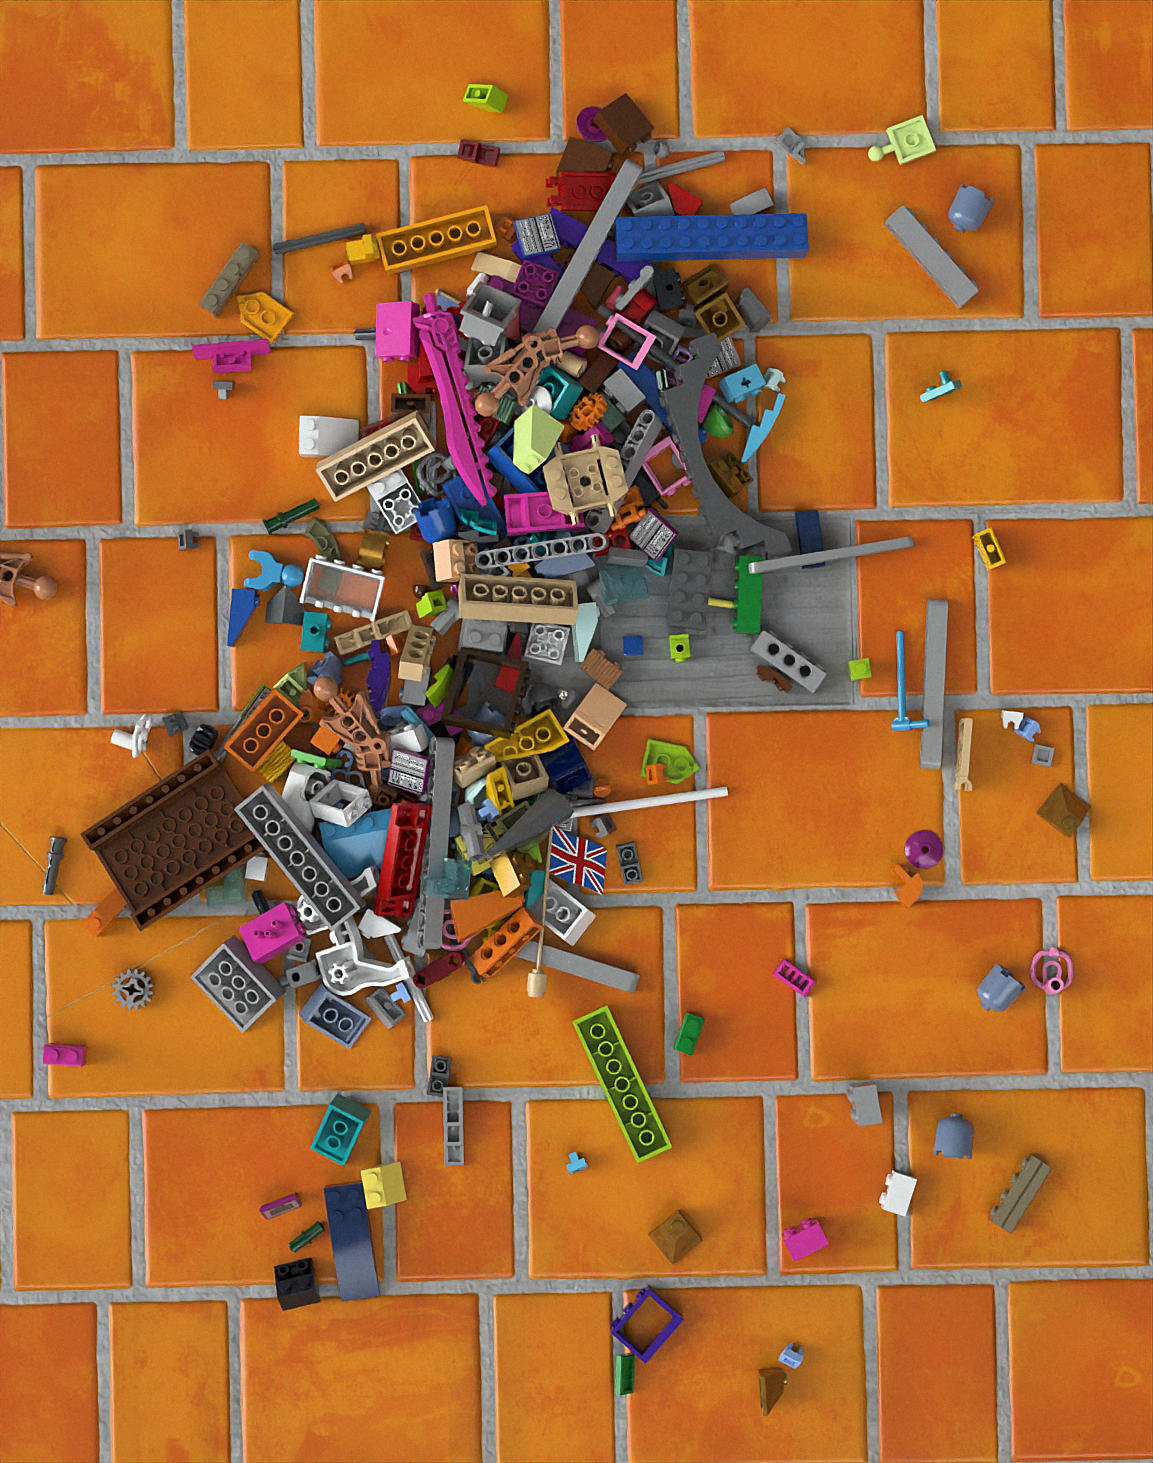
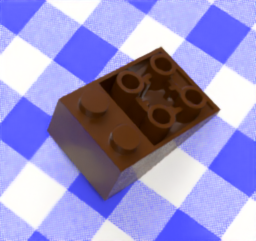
M391 393V424L418 411L430 431V394Z

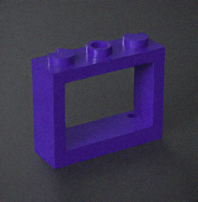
M650 1286L646 1289L642 1288L636 1294L637 1299L634 1303L629 1302L623 1309L625 1313L621 1318L616 1317L610 1324L612 1327L610 1333L645 1364L684 1320L683 1316ZM650 1296L673 1317L648 1346L642 1350L621 1332L620 1328L647 1297Z

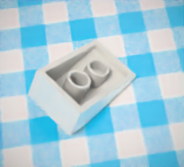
M300 416L299 455L301 457L327 458L359 441V420Z
M549 879L544 924L573 946L595 919L596 915ZM543 894L528 908L535 913L540 921Z

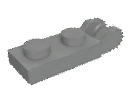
M645 266L640 271V278L638 280L634 279L628 285L629 290L626 294L621 293L615 300L617 303L615 309L621 313L629 305L633 297L651 280V277L654 276V270L651 266Z

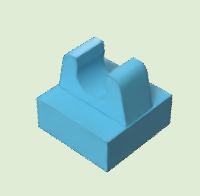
M576 1151L568 1154L571 1163L567 1164L566 1167L570 1175L588 1168L586 1160L584 1158L579 1160Z

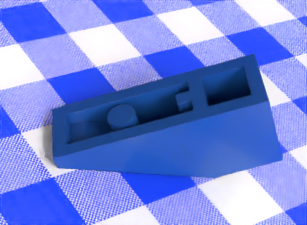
M232 588L228 647L235 646L255 613L256 606L259 607L260 595H257L255 590Z

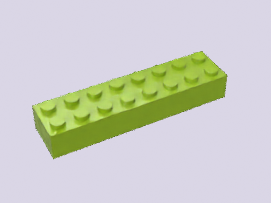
M606 1004L572 1020L637 1164L672 1148L668 1135L608 1005Z

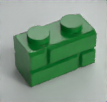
M689 1012L685 1013L673 1047L674 1050L693 1055L705 1020L703 1017Z

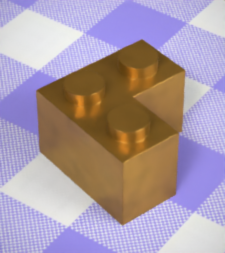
M507 851L489 863L504 897L516 898L532 886L529 875L535 872L536 868L534 860L529 853Z

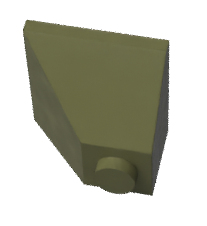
M525 800L495 822L506 833L531 806ZM550 829L539 833L537 837L516 848L519 851L532 849L547 838Z

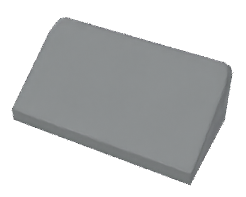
M610 547L605 563L642 567L648 562V555L641 550Z
M382 986L364 1000L387 1029L392 1028L406 1016L405 1012L395 1001L393 1002L389 993Z

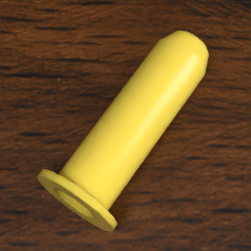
M708 596L707 607L711 605L731 609L734 606V602Z

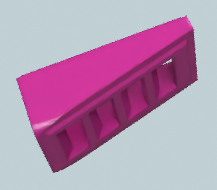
M783 959L773 974L804 997L808 996L817 981L785 959ZM788 966L789 970L784 977L781 976L784 969ZM794 970L796 972L795 975L788 981L787 979ZM801 975L802 979L799 981L797 986L794 985L798 977ZM806 980H808L809 983L806 985L804 990H801L800 988L802 987V985L805 983Z

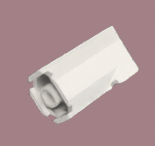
M295 761L289 772L282 798L311 834L317 817H314L309 801L331 782L329 777L331 774L329 771Z

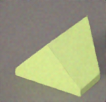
M304 662L289 671L274 686L296 708L299 706V696L308 689Z

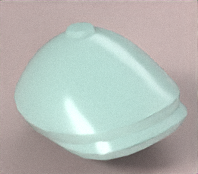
M487 777L475 781L466 788L465 802L474 804L475 809L479 808L485 800Z

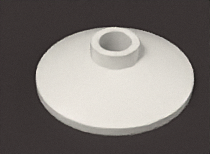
M534 386L528 397L527 404L522 406V413L533 404H536L550 415L552 398L549 391L545 387Z

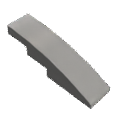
M443 1087L444 1166L464 1165L463 1087Z

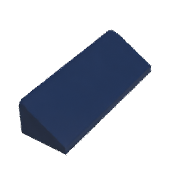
M818 510L795 512L800 555L824 551ZM825 562L804 565L802 569L824 567Z

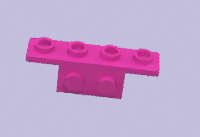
M268 339L192 345L195 360L213 358L214 374L251 371L252 355L271 353Z

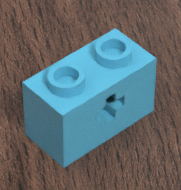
M754 364L724 377L718 385L729 404L733 401L739 403L745 400V396L749 394L751 396L762 392L761 388L766 385V382L757 364Z

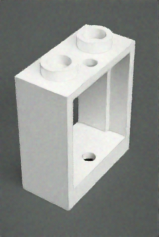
M335 779L309 801L314 817L347 828L373 805L367 789ZM341 799L351 802L343 810L333 807Z

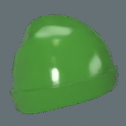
M714 404L704 417L703 429L709 435L716 438L731 436L734 432L731 419L718 405Z

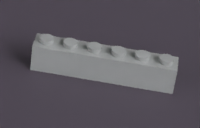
M904 205L886 219L884 225L956 307L960 309L978 293L977 284L974 280L966 277L964 269L952 261L953 257L947 250L943 251L939 246L940 242L938 239L928 234L927 227L914 218L915 214L910 208H905Z

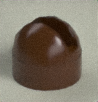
M413 585L415 597L422 599L421 597L428 593V586Z

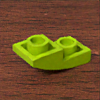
M448 663L433 676L437 682L424 693L435 708L449 691L454 671Z

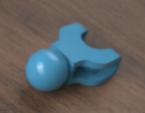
M249 551V558L261 563L262 573L257 578H246L244 580L245 587L267 591L276 584H284L289 588H295L303 582L304 572L299 565L288 564L285 566L278 563L277 559L268 552Z

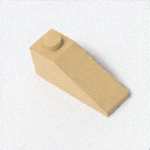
M478 252L471 270L484 273L490 278L494 274L515 284L522 265Z

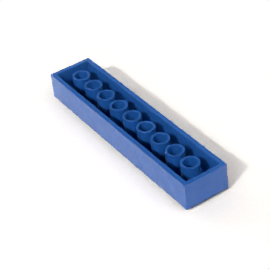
M806 213L616 217L614 224L616 262L805 258L809 250Z

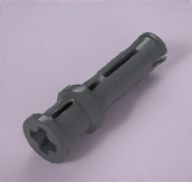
M50 836L51 845L49 852H47L49 859L42 894L54 895L60 860L64 858L62 853L64 844L67 842L65 838Z

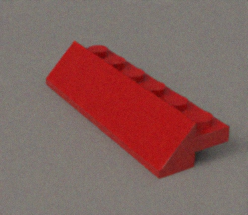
M402 800V803H393L374 908L375 915L403 917L413 914L432 805Z

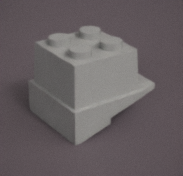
M480 281L461 309L460 314H463L464 317L459 331L469 338L475 337L481 340L487 346H495L504 336L509 323L516 317L522 300Z
M463 618L457 653H460L461 647L504 656L508 633L507 621Z

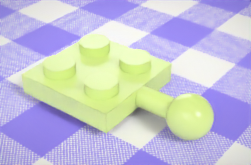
M923 115L887 128L886 132L891 144L882 148L873 146L870 148L868 156L870 160L877 162L882 159L883 155L894 151L899 164L903 165L936 152Z

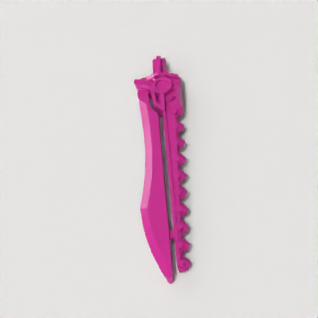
M428 293L423 295L427 314L413 317L412 321L416 328L421 329L419 337L422 340L439 390L446 428L447 447L451 458L466 486L481 506L484 507L487 501L478 470L481 472L489 498L496 495L497 488L489 483L493 473L485 467L489 457L481 451L485 445V441L477 435L481 430V425L473 419L477 415V411L469 404L473 399V394L465 388L469 384V378L461 372L464 369L465 362L457 356L461 353V346L452 313L438 310L435 294ZM442 352L445 354L448 362V366L451 372L457 396L461 405V409L476 455V463L472 455V451L462 422V418L459 412V408L456 402V398L453 392V388L450 382V378L447 372Z

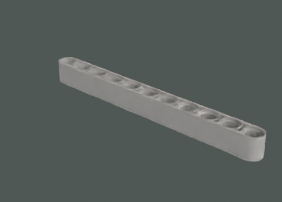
M629 159L625 160L532 333L547 332L549 328H554L557 332L610 234L616 217H619L643 172V166Z
M432 737L430 741L429 758L431 760L427 779L426 804L432 805L422 858L417 945L419 949H439L442 943L455 750L453 738Z

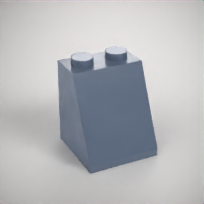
M558 530L551 534V540L578 535L575 531L565 532V530ZM578 539L575 543L576 548L582 550L584 542ZM559 542L556 548L557 551L563 553L565 545ZM546 548L540 551L538 554L540 556H544L546 554ZM591 552L533 561L536 572L540 576L544 575L547 579L595 565Z

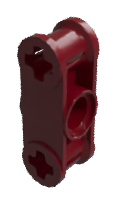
M457 950L430 963L414 975V985L418 988H425L449 976L452 972L465 965L467 960L465 953ZM458 957L459 961L454 963L453 959ZM426 976L427 979L422 982L420 978Z

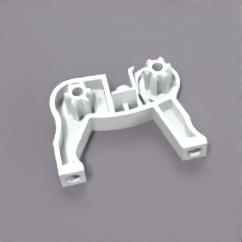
M377 865L365 869L357 879L349 882L361 898L379 885L380 874ZM301 895L297 902V912L299 919L308 928L306 933L311 935L328 929L323 920L303 895ZM353 916L330 932V939L332 943H336L335 946L315 953L325 986L337 995H351L368 986L383 987L410 978L416 974L410 956L402 958L396 964L364 958L361 936Z

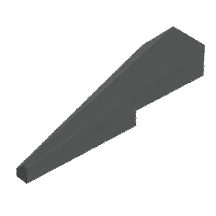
M551 788L547 789L486 853L487 859L490 860L537 837L539 833L569 819L574 810L565 796Z

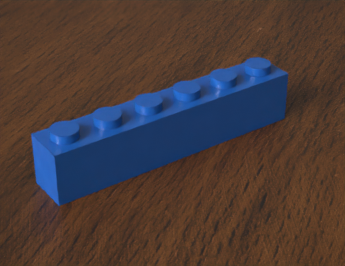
M633 351L626 359L633 362L636 353ZM643 359L637 370L622 361L618 363L616 370L618 371L621 368L646 397L645 405L662 419L663 426L672 435L674 433L672 426H669L666 421L667 412L665 408L661 409L659 392H657L656 372L652 368H647L644 364L646 362L645 359ZM699 426L698 436L702 446L707 441V433Z

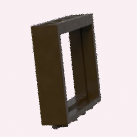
M461 647L441 715L442 724L510 740L511 734H514L517 723H515L516 716H520L521 698H525L526 680L531 678L532 669L529 667V662ZM469 658L520 670L504 727L453 715Z

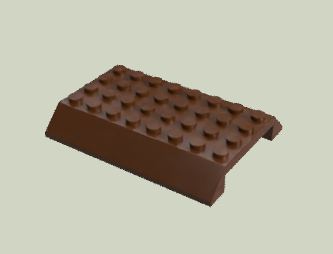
M210 749L80 834L88 848L95 851L132 911L130 916L140 931L265 850L264 846L234 810L244 801V798L223 765Z

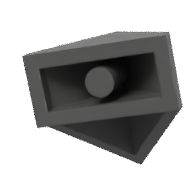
M285 585L267 603L265 623L303 626L306 607L299 603L300 600Z

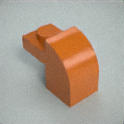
M895 864L891 870L903 884L893 894L906 908H909L922 893V879L918 873H914L910 877L909 874L911 872L906 866Z

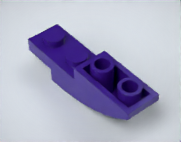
M372 640V648L368 650L370 660H374V663H371L372 670H368L369 678L366 679L367 690H372V693H368L370 705L374 704L375 712H379L390 690L391 665L389 652L381 654L379 640Z

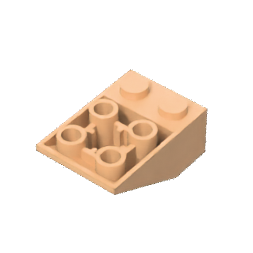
M595 683L565 724L563 730L595 751L627 704Z

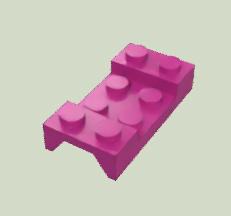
M569 490L571 502L573 503L571 491ZM548 492L504 495L507 536H520L532 532L565 530V532L584 531L585 529L583 512L578 513L581 524L577 526L576 523V526H572L571 516L552 509Z

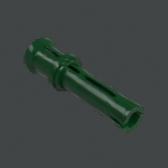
M313 498L285 513L278 512L277 516L262 521L268 534L272 535V532L282 527L284 529L287 528L289 523L320 509L316 499Z

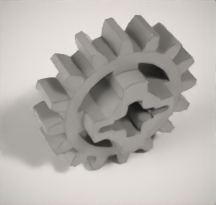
M138 968L135 969L134 973L131 969H127V974L121 972V978H115L118 983L112 985L113 988H116L112 995L118 996L115 1002L121 1001L120 1007L128 1005V1010H131L133 1006L135 1010H139V1005L142 1007L147 1006L145 1001L150 1002L152 999L149 995L155 993L150 990L151 987L155 986L149 983L151 977L146 978L145 971L139 974ZM131 977L129 983L123 984L126 978ZM140 979L144 982L145 987L141 985ZM135 985L134 988L141 991L132 994V990H129L127 987ZM121 991L126 994L127 999L123 997ZM144 995L140 1001L135 1002L137 996Z

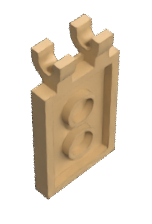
M971 718L959 720L956 781L953 785V790H961V784L963 783L965 786L964 791H972V783L967 778L973 722Z

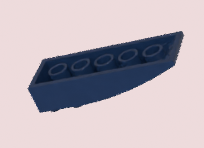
M361 1180L327 1185L324 1187V1195L341 1301L380 1296L369 1212L366 1205L363 1182Z

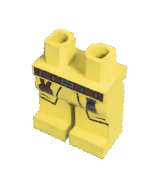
M489 823L482 828L485 854L505 834L498 825L491 827ZM461 836L455 838L456 849L473 876L490 868L489 863L498 857L496 856L488 860L485 856L481 861L473 862L468 858L465 842H462Z

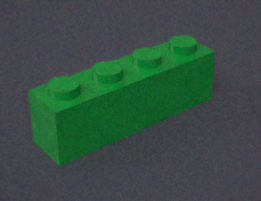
M740 556L739 560L735 561V572H738V579L734 581V591H738L737 598H734L733 610H737V618L733 617V629H736V634H760L762 573L750 574L748 564L763 561L761 556Z

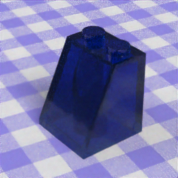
M571 735L567 736L570 741L551 752L538 754L555 790L562 795L593 780L588 766Z

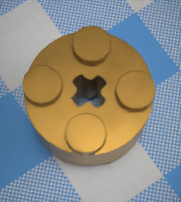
M365 527L364 532L367 535L363 534L358 558L362 560H358L357 565L379 570L380 567H384L386 555L383 554L384 548L388 549L391 536H388L387 532Z

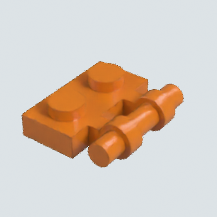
M636 485L629 489L617 513L619 516L614 517L616 522L610 525L613 531L619 528L622 530L628 524L634 521L638 522L642 520V517L648 515L645 508L638 511L637 507L643 505L644 502ZM631 512V515L623 518L622 514Z

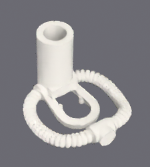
M148 714L142 715L140 720L136 722L133 734L115 729L111 743L133 750L132 756L137 758L142 750L147 749L146 741L152 726L151 716Z

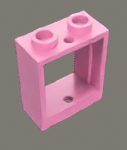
M616 313L615 317L611 315L605 324L608 326V329L605 333L601 331L597 347L637 370L656 336ZM618 320L647 337L633 362L604 346Z
M670 436L653 446L642 464L663 497L665 495L670 497L677 492L676 488L681 485L685 487L691 483L685 475L664 489L647 463L669 447L672 448L681 462L679 457L680 451ZM681 462V464L683 465L684 469L687 470V469H686V466H685V463H682V462Z

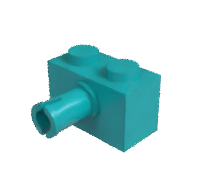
M304 611L300 650L325 653V649H329L330 638L327 637V630H331L332 619L329 618L328 614Z

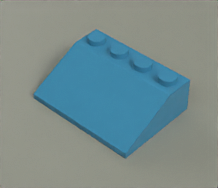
M392 808L362 814L348 828L329 821L319 823L325 852L345 878L360 876L365 869L377 865L378 871H381Z

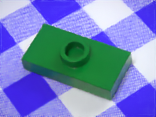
M635 1354L616 1355V1395L634 1393Z

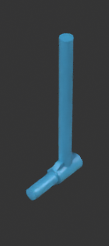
M898 631L896 632L898 718L892 721L891 727L893 731L930 727V720L912 721L909 717H906L904 632Z

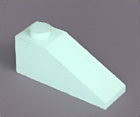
M596 602L578 604L575 625H571L575 662L584 661L595 631L598 617L600 616L599 606H596Z

